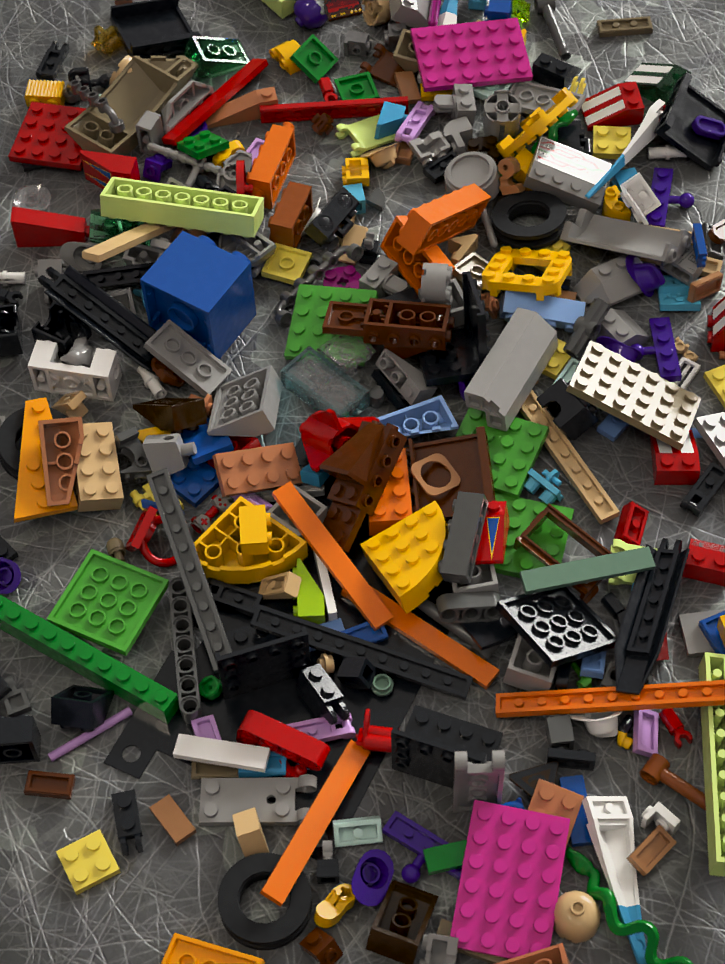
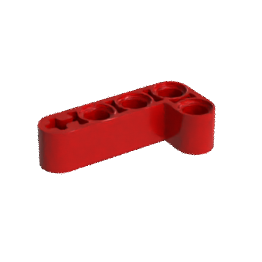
M255 710L247 711L236 736L237 743L255 746L258 744L262 747H268L270 751L314 771L322 769L331 750L326 743Z

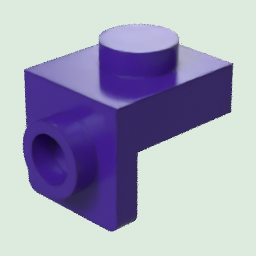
M159 153L146 158L143 177L159 182L162 171L171 168L173 160Z

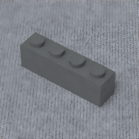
M458 491L457 499L453 500L452 510L454 513L452 519L448 521V539L444 540L443 560H440L438 564V572L445 582L471 584L489 504L485 494Z

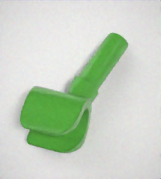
M576 662L572 663L571 666L580 678L576 682L577 687L591 688V677L580 676L581 669Z

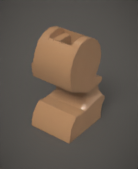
M509 156L498 163V171L502 174V177L499 178V190H501L503 195L521 193L527 190L522 182L514 183L512 181L513 176L521 170L520 163L515 157Z

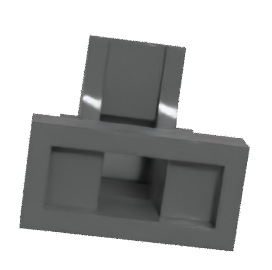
M135 426L116 434L115 437L117 458L125 457L131 462L130 467L120 471L121 482H124V485L132 481L135 483L145 482L148 480L146 475L151 474L152 471L142 443L138 439L139 432Z

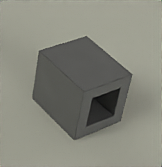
M556 714L546 718L545 730L549 748L560 746L567 750H573L575 739L570 715Z

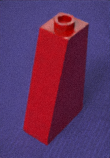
M12 207L10 222L18 248L62 246L67 242L84 243L90 238L91 227L87 226L86 218Z

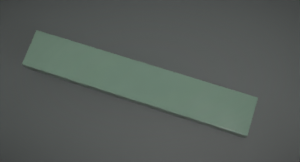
M648 546L520 571L519 575L526 595L654 570L655 563Z

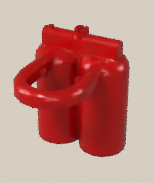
M366 709L363 728H359V732L356 734V745L362 746L364 750L391 753L392 728L370 725L371 709Z

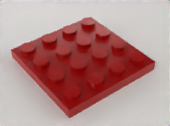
M31 102L8 155L11 162L81 171L83 164L80 151L83 149L64 128L87 108Z

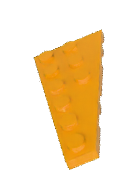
M46 397L25 401L14 523L78 510L74 490H72L68 505L47 507L38 420L53 419Z

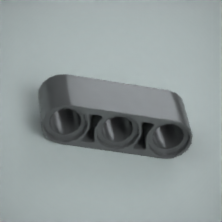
M495 591L447 593L440 595L436 600L439 619L445 624L496 621L503 617L495 608L497 602L501 600L499 593Z

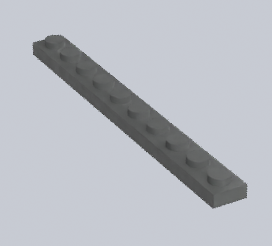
M164 468L146 476L215 673H218L215 653L219 652L220 656L232 653V649L168 469Z

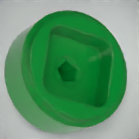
M215 676L204 677L199 684L200 694L208 700L219 697L222 692L220 680Z

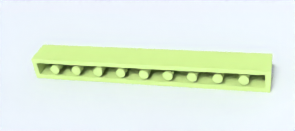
M704 653L698 667L699 681L725 680V654ZM725 705L702 706L700 709L709 875L725 877Z

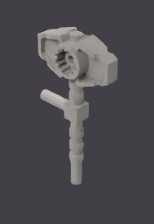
M151 142L147 145L148 150L168 158L170 157L176 161L179 160L184 164L192 165L193 169L185 182V185L188 187L193 186L199 172L203 173L206 170L217 175L216 184L219 186V189L226 185L236 191V160L245 161L246 176L252 170V154L240 149L223 162L224 167L222 168L218 165L215 166L213 163H207V158L197 160L185 153L173 151L168 147L165 148Z

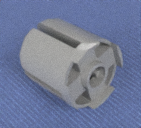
M496 90L484 102L483 131L486 136H495L497 141H499L500 125L504 126L503 139L508 135L514 139L519 133L522 104L520 98L518 100L516 96L511 94V91ZM502 104L504 105V110H500Z

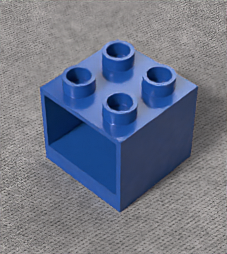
M182 231L140 279L149 325L158 331L170 319L220 360L256 315L250 260L241 252L233 251L229 253L217 247L207 236L200 235L195 237Z

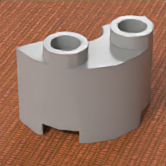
M440 131L430 133L422 140L420 137L411 140L408 144L423 167L445 156L451 148Z
M434 933L424 934L422 949L426 950L425 959L420 958L419 964H456L459 938Z

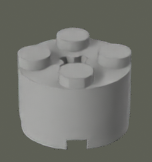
M424 262L422 268L424 269V275L421 278V302L445 305L450 303L452 286H448V283H451L453 266L443 263Z

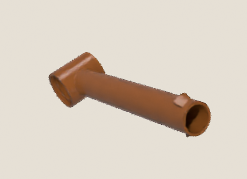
M653 753L640 770V776L651 785H657L661 781L706 811L705 793L668 770L670 768L669 761L662 755Z

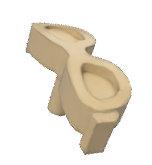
M677 337L675 339L677 354H683V357L696 362L699 356L688 350L689 344L685 345Z

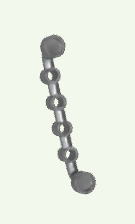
M73 80L66 85L67 91L64 94L66 102L74 103L80 100V98L82 101H89L91 107H98L100 113H106L111 119L109 122L111 133H120L125 130L123 120L118 119L115 111L109 106L107 98H99L98 92H90L89 86H81L80 80Z
M353 243L342 246L333 253L325 252L322 256L323 263L319 266L311 265L308 269L309 276L307 278H297L294 282L295 289L292 292L283 291L281 293V302L275 309L276 323L282 327L291 325L292 314L284 309L295 304L299 284L311 285L316 279H322L324 272L330 266H336L338 258L343 254H346L353 261L360 260L364 253L363 248Z

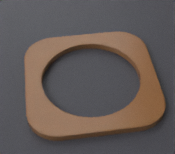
M432 454L413 463L411 466L412 475L430 496H439L460 484V476L442 454ZM429 462L442 464L450 473V482L440 488L428 485L421 477L422 466Z

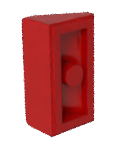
M633 501L624 505L614 539H620L628 544L640 546L649 511Z

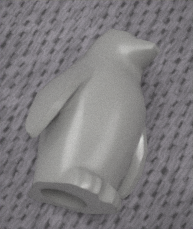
M80 337L75 339L69 352L60 357V360L68 365H82L90 368L96 349L87 344V337Z

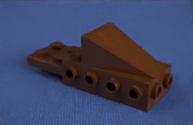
M370 298L368 304L330 301L323 322L322 332L333 335L363 337V343L384 345V349L387 348L400 358L405 359L431 349L445 351L447 342L451 343L452 330L450 329H454L455 317H451V305L376 298Z
M372 420V422L362 421L357 433L320 464L319 468L335 478L327 499L332 501V504L328 509L323 525L344 552L349 553L365 515L373 516L407 441V437L398 432L399 428L390 423H387L385 426L376 420Z

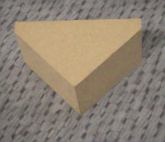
M253 807L233 814L236 836L244 856L270 853L256 808Z

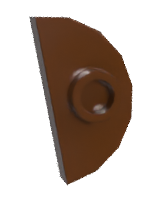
M155 356L153 357L151 367L163 383L177 387L186 384V381Z

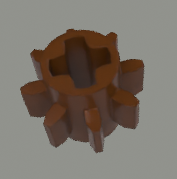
M325 112L321 115L317 113L311 120L314 123L311 126L312 129L320 136L324 133L329 135L334 128L331 125L334 120Z

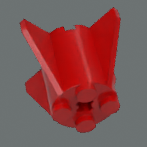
M331 409L319 410L309 416L300 425L299 431L311 469L318 472L320 464L357 433L362 421L372 422V420L380 422L379 419L376 417L338 418L335 411Z

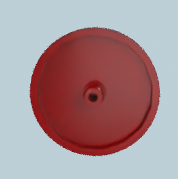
M236 160L237 194L247 195V193H253V184L246 185L245 161Z

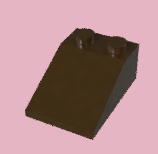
M164 397L132 404L135 411L161 431H170V434L183 433V429L186 428L187 430H197L199 425L207 424L204 399Z
M392 879L370 929L365 949L403 964H414L439 896Z

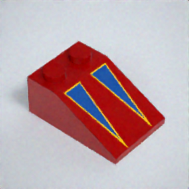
M86 150L80 151L85 178L103 190L111 177L141 180L137 157Z
M506 501L488 502L475 565L504 563L510 523Z

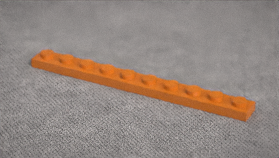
M725 680L644 685L640 695L616 692V686L496 693L495 714L497 718L719 706L725 705Z

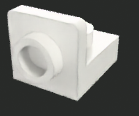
M660 802L654 807L648 806L641 815V827L643 829L652 821H655L656 826L660 824L671 836L678 831L681 822Z

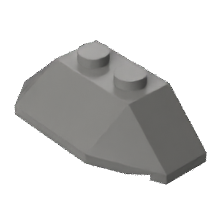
M190 80L173 96L161 110L164 135L214 93L213 86Z
M258 231L254 238L220 233L218 246L229 253L233 251L241 252L250 260L251 267L259 266L266 262L275 253L277 247L275 243Z
M624 254L591 268L572 288V292H577V299L581 302H586L585 305L593 302L594 298H599L612 306L642 293L640 287L627 271L625 260L628 255Z

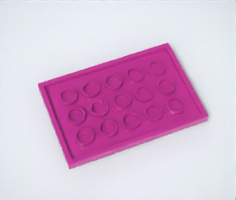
M518 18L411 28L410 34L424 92L451 90L454 84H472L473 87L526 82L533 79Z
M474 799L450 932L451 937L459 938L458 949L512 959L551 946L555 920L554 910L559 895L570 824L569 818Z

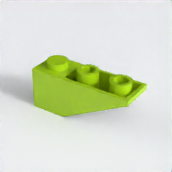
M297 558V567H293V573L301 577V584L298 596L293 598V600H297V606H293V616L316 624L325 623L324 595L301 559Z

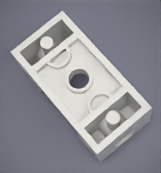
M49 340L36 341L28 363L35 391L64 395L82 390L87 396L86 398L114 402L122 377L117 351L96 348L89 368L82 365L74 366L62 363L58 357L59 349L56 342Z

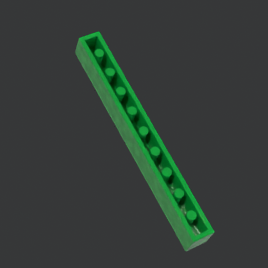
M0 595V629L104 689L114 690V694L166 724L170 722L178 711L179 699L177 693Z

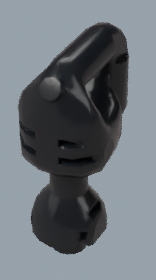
M88 67L73 68L68 73L69 82L76 80L75 76L79 75L81 86H89L90 92H92V87L95 86L105 89L109 87L111 77L103 74L98 79L91 80Z

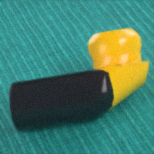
M626 715L618 726L617 744L620 748L623 747L626 750H629L633 744V739L628 737L634 722V717L631 715Z

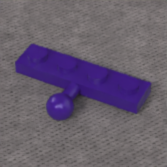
M654 168L651 190L662 205L647 214L648 225L665 227L669 203L680 204L683 208H690L694 204V197L690 193H684L681 196H670L674 169Z
M649 318L653 346L643 347L640 344H633L631 347L640 350L643 356L655 354L660 377L670 382L681 381L682 375L670 318Z
M396 810L382 829L383 834L417 854L413 863L405 865L401 871L402 879L409 884L416 883L420 878V868L425 862L423 849L449 844ZM462 868L449 870L446 873L460 881Z

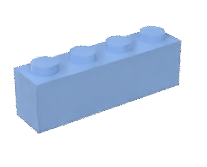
M505 290L499 302V316L509 322L517 307L537 312L554 329L561 328L566 332L573 333L575 321L578 317L584 316L586 302L552 296H544V301H536L535 293Z
M442 395L378 417L383 425L386 426L387 423L398 427V432L407 437V440L426 433L459 429Z

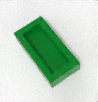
M467 839L423 849L428 875L462 868Z

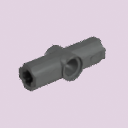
M594 298L584 316L578 317L575 321L573 334L563 348L565 353L575 359L580 358L590 340H595L599 335L600 324L611 308L609 304L602 299Z

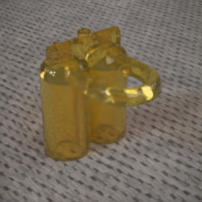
M99 25L95 26V38L91 45L96 47L97 51L100 50L103 54H111L123 45L113 25L105 30Z

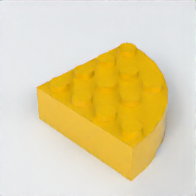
M240 496L194 544L206 578H213L228 584H250L261 582L262 579L269 576L285 573L297 566V558L303 561L308 556L307 541L271 517V526H267L268 532L272 531L273 545H268L269 554L242 556L239 507L252 506L253 504Z
M436 501L360 544L367 562L406 614L422 604L429 597L428 593L434 586L438 587L443 580L438 572V564L440 560H443V543L445 539H448L449 532L442 510Z

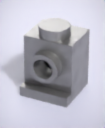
M348 30L344 40V56L348 57V54L366 57L367 52L371 51L372 41H369V33Z

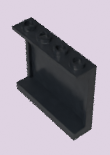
M146 0L111 6L110 21L128 55L131 57L140 56L142 59H150L151 56H168L200 50L201 34L199 31H192L178 6L179 0Z
M686 72L676 81L654 133L709 171L714 166L718 167L723 160L725 136L720 140L698 135L692 129L691 124L699 115L720 120L725 124V110L691 86L690 82L693 75Z

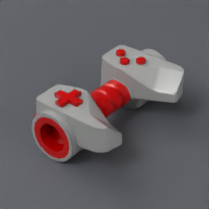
M222 494L213 495L211 498L212 507L205 514H200L197 517L194 516L191 519L192 528L197 533L203 534L212 525L211 519L218 512L224 513L232 505L230 503L232 501L230 496L222 498Z

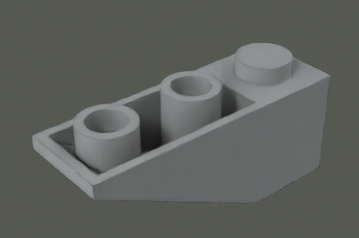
M387 348L383 350L375 363L410 405L431 399L437 390L436 386H426L421 371Z

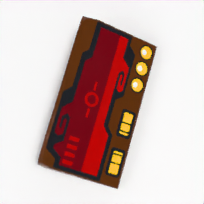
M324 0V11L329 21L359 15L363 11L360 0Z

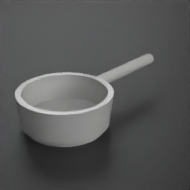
M474 151L455 157L447 165L444 173L446 194L475 183L491 196L490 201L493 200L500 191L499 178L501 177L495 161L485 153ZM485 208L481 214V219L490 245L496 248L498 241Z

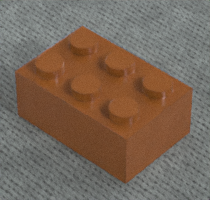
M289 181L287 188H284L282 191L280 202L276 203L274 215L270 216L268 221L270 241L293 248L298 247L302 239V231L313 213L312 186Z

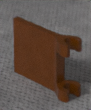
M377 43L374 47L376 51L373 56L379 60L373 67L368 62L363 61L360 65L362 69L359 74L369 71L371 77L397 88L394 78L395 72H404V69L393 59L394 53L388 51L382 44Z

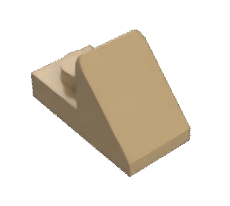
M470 234L448 240V252L452 253L450 261L453 265L478 249L479 235Z
M82 390L66 393L52 408L60 411L68 418L83 417L88 412V409L82 402L87 396Z

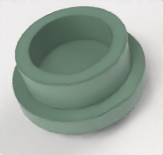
M386 674L376 675L371 685L372 692L377 696H387L394 688L393 680Z

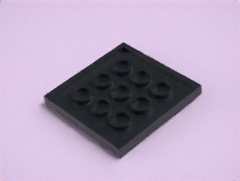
M570 586L514 596L498 601L495 607L550 668L613 649L615 646L617 635Z

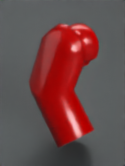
M286 761V775H283V777H299L306 774L307 769L301 764L290 766L289 762Z

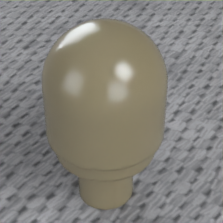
M119 538L109 539L106 544L109 556L125 562L126 549L122 540Z

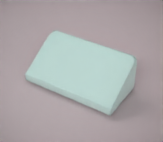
M380 816L332 821L335 847L383 842Z

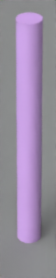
M129 706L106 719L94 731L84 732L48 753L47 755L51 762L133 715Z

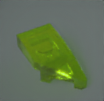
M512 0V14L527 23L530 18L531 3H527L525 0Z

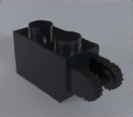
M320 663L300 670L295 689L316 718L324 716L331 725L338 722L337 715L343 721L350 718V712L342 701L344 695Z

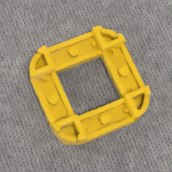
M566 87L561 89L552 98L555 103L547 111L538 107L532 114L520 122L523 131L514 139L508 135L496 145L498 152L504 159L509 156L513 157L515 155L514 151L518 154L526 147L525 143L530 145L537 139L536 135L542 136L548 130L547 125L551 127L559 120L557 116L559 118L568 111L567 107L571 108L578 102L570 90H567Z
M503 246L492 257L482 272V290L490 291V296L497 297L501 290L536 293V301H544V296L547 295L558 297L561 295V286L566 277L572 276L570 252H553L549 249L531 250L527 247L512 249L510 246ZM517 265L547 267L542 277H536L532 274L515 275L508 272L509 270L514 271Z

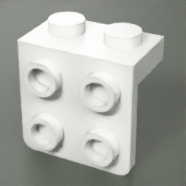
M638 172L620 185L622 190L620 195L628 209L630 208L637 222H643L644 225H648L649 223L645 216L662 204L640 172Z

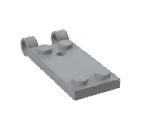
M492 750V761H487L484 764L468 762L467 751H454L453 813L472 812L474 799L501 805L505 773L504 750Z
M304 774L299 777L201 778L199 825L234 826L233 814L255 807L261 826H298L309 808H300L295 811L296 792H315L317 790V777ZM274 797L276 801L273 804H269L267 799Z

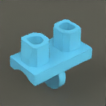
M531 468L528 471L529 478L524 488L533 495L540 487L545 491L539 496V500L545 504H552L555 500L560 502L564 497L561 495V491L553 485L555 484L559 487L562 484V481L558 479L560 472L556 469L551 472L545 469L542 472L546 477L544 478Z

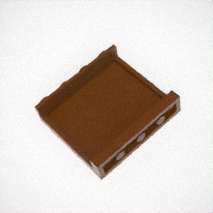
M484 426L476 427L475 434L416 444L413 443L412 438L408 439L409 447H406V455L408 460L411 459V466L419 460L438 453L446 457L460 476V484L457 487L439 496H430L412 475L411 466H408L409 478L413 479V485L410 486L411 497L415 498L416 504L412 505L413 513L436 501L442 510L445 521L452 519L454 513L452 504L453 500L457 499L458 491L485 494L488 502L496 501L488 438ZM429 462L421 468L422 479L432 487H444L450 482L451 477L448 469L440 463Z

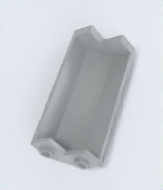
M517 307L464 391L466 407L484 411L488 427L507 432L558 347L557 331L537 312Z

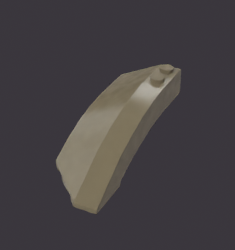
M132 56L131 61L120 75L99 97L107 98L109 106L115 111L118 119L123 120L125 130L120 133H111L109 128L111 119L106 113H100L98 107L91 106L68 123L64 130L83 150L126 156L139 144L135 125L144 112L147 110L158 113L162 119L161 110L188 83L198 68V63L185 56H176V59H166V56H151L150 59Z

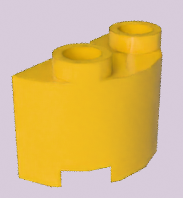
M294 39L269 50L272 59H276L277 62L279 61L280 67L290 75L301 70L290 59L300 47Z
M368 157L345 158L346 166H342L343 185L362 183L363 187L370 186Z
M614 185L606 188L602 216L630 221L631 211L625 203L618 200L621 195L617 186Z

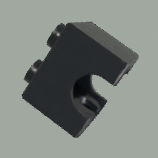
M55 301L48 308L49 317L47 322L41 326L38 321L31 329L35 343L37 340H49L57 343L59 358L69 352L75 339L87 337L88 341L92 336L89 326Z
M17 304L0 306V357L23 354L22 322Z
M560 378L537 397V401L542 408L545 407L555 417L553 420L555 425L572 440H576L598 421V417L595 415L597 410L592 404L567 392L566 389L570 381L566 382Z

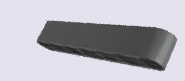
M175 577L169 582L168 588L178 699L183 721L191 724V720L202 717L193 613L182 577ZM182 628H187L185 631H179ZM183 648H189L186 651H181ZM187 667H190V668H191V669L188 670V671H183L184 668H187ZM186 688H193L191 691H184ZM189 708H195V710L192 712L186 711Z

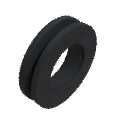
M523 191L508 195L501 199L492 210V227L497 240L504 246L512 247V249L527 247L531 250H538L553 245L560 240L565 221H567L564 203L558 197L542 191ZM528 214L540 215L547 219L541 224L529 227L519 226L511 222L519 216Z
M25 408L17 410L8 416L0 427V463L5 471L17 480L20 452L17 449L16 443L22 435ZM50 408L53 419L68 418L60 411Z
M258 853L247 856L235 863L221 881L218 890V909L222 923L229 935L245 947L255 950L281 948L294 941L309 922L312 912V896L309 881L303 870L289 892V907L278 920L269 923H257L248 919L241 911V896L245 889L254 882L268 880L282 855Z

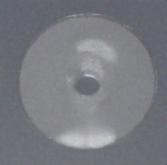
M28 184L16 191L13 196V203L15 207L43 211L50 205L52 197L47 187L40 184Z

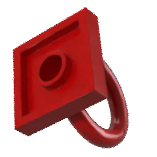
M149 506L142 511L125 549L130 552L140 549L143 557L155 566H174L177 564L174 556L159 558L153 555L148 548L147 543L150 541L156 525L163 524L160 515L155 516L158 509Z

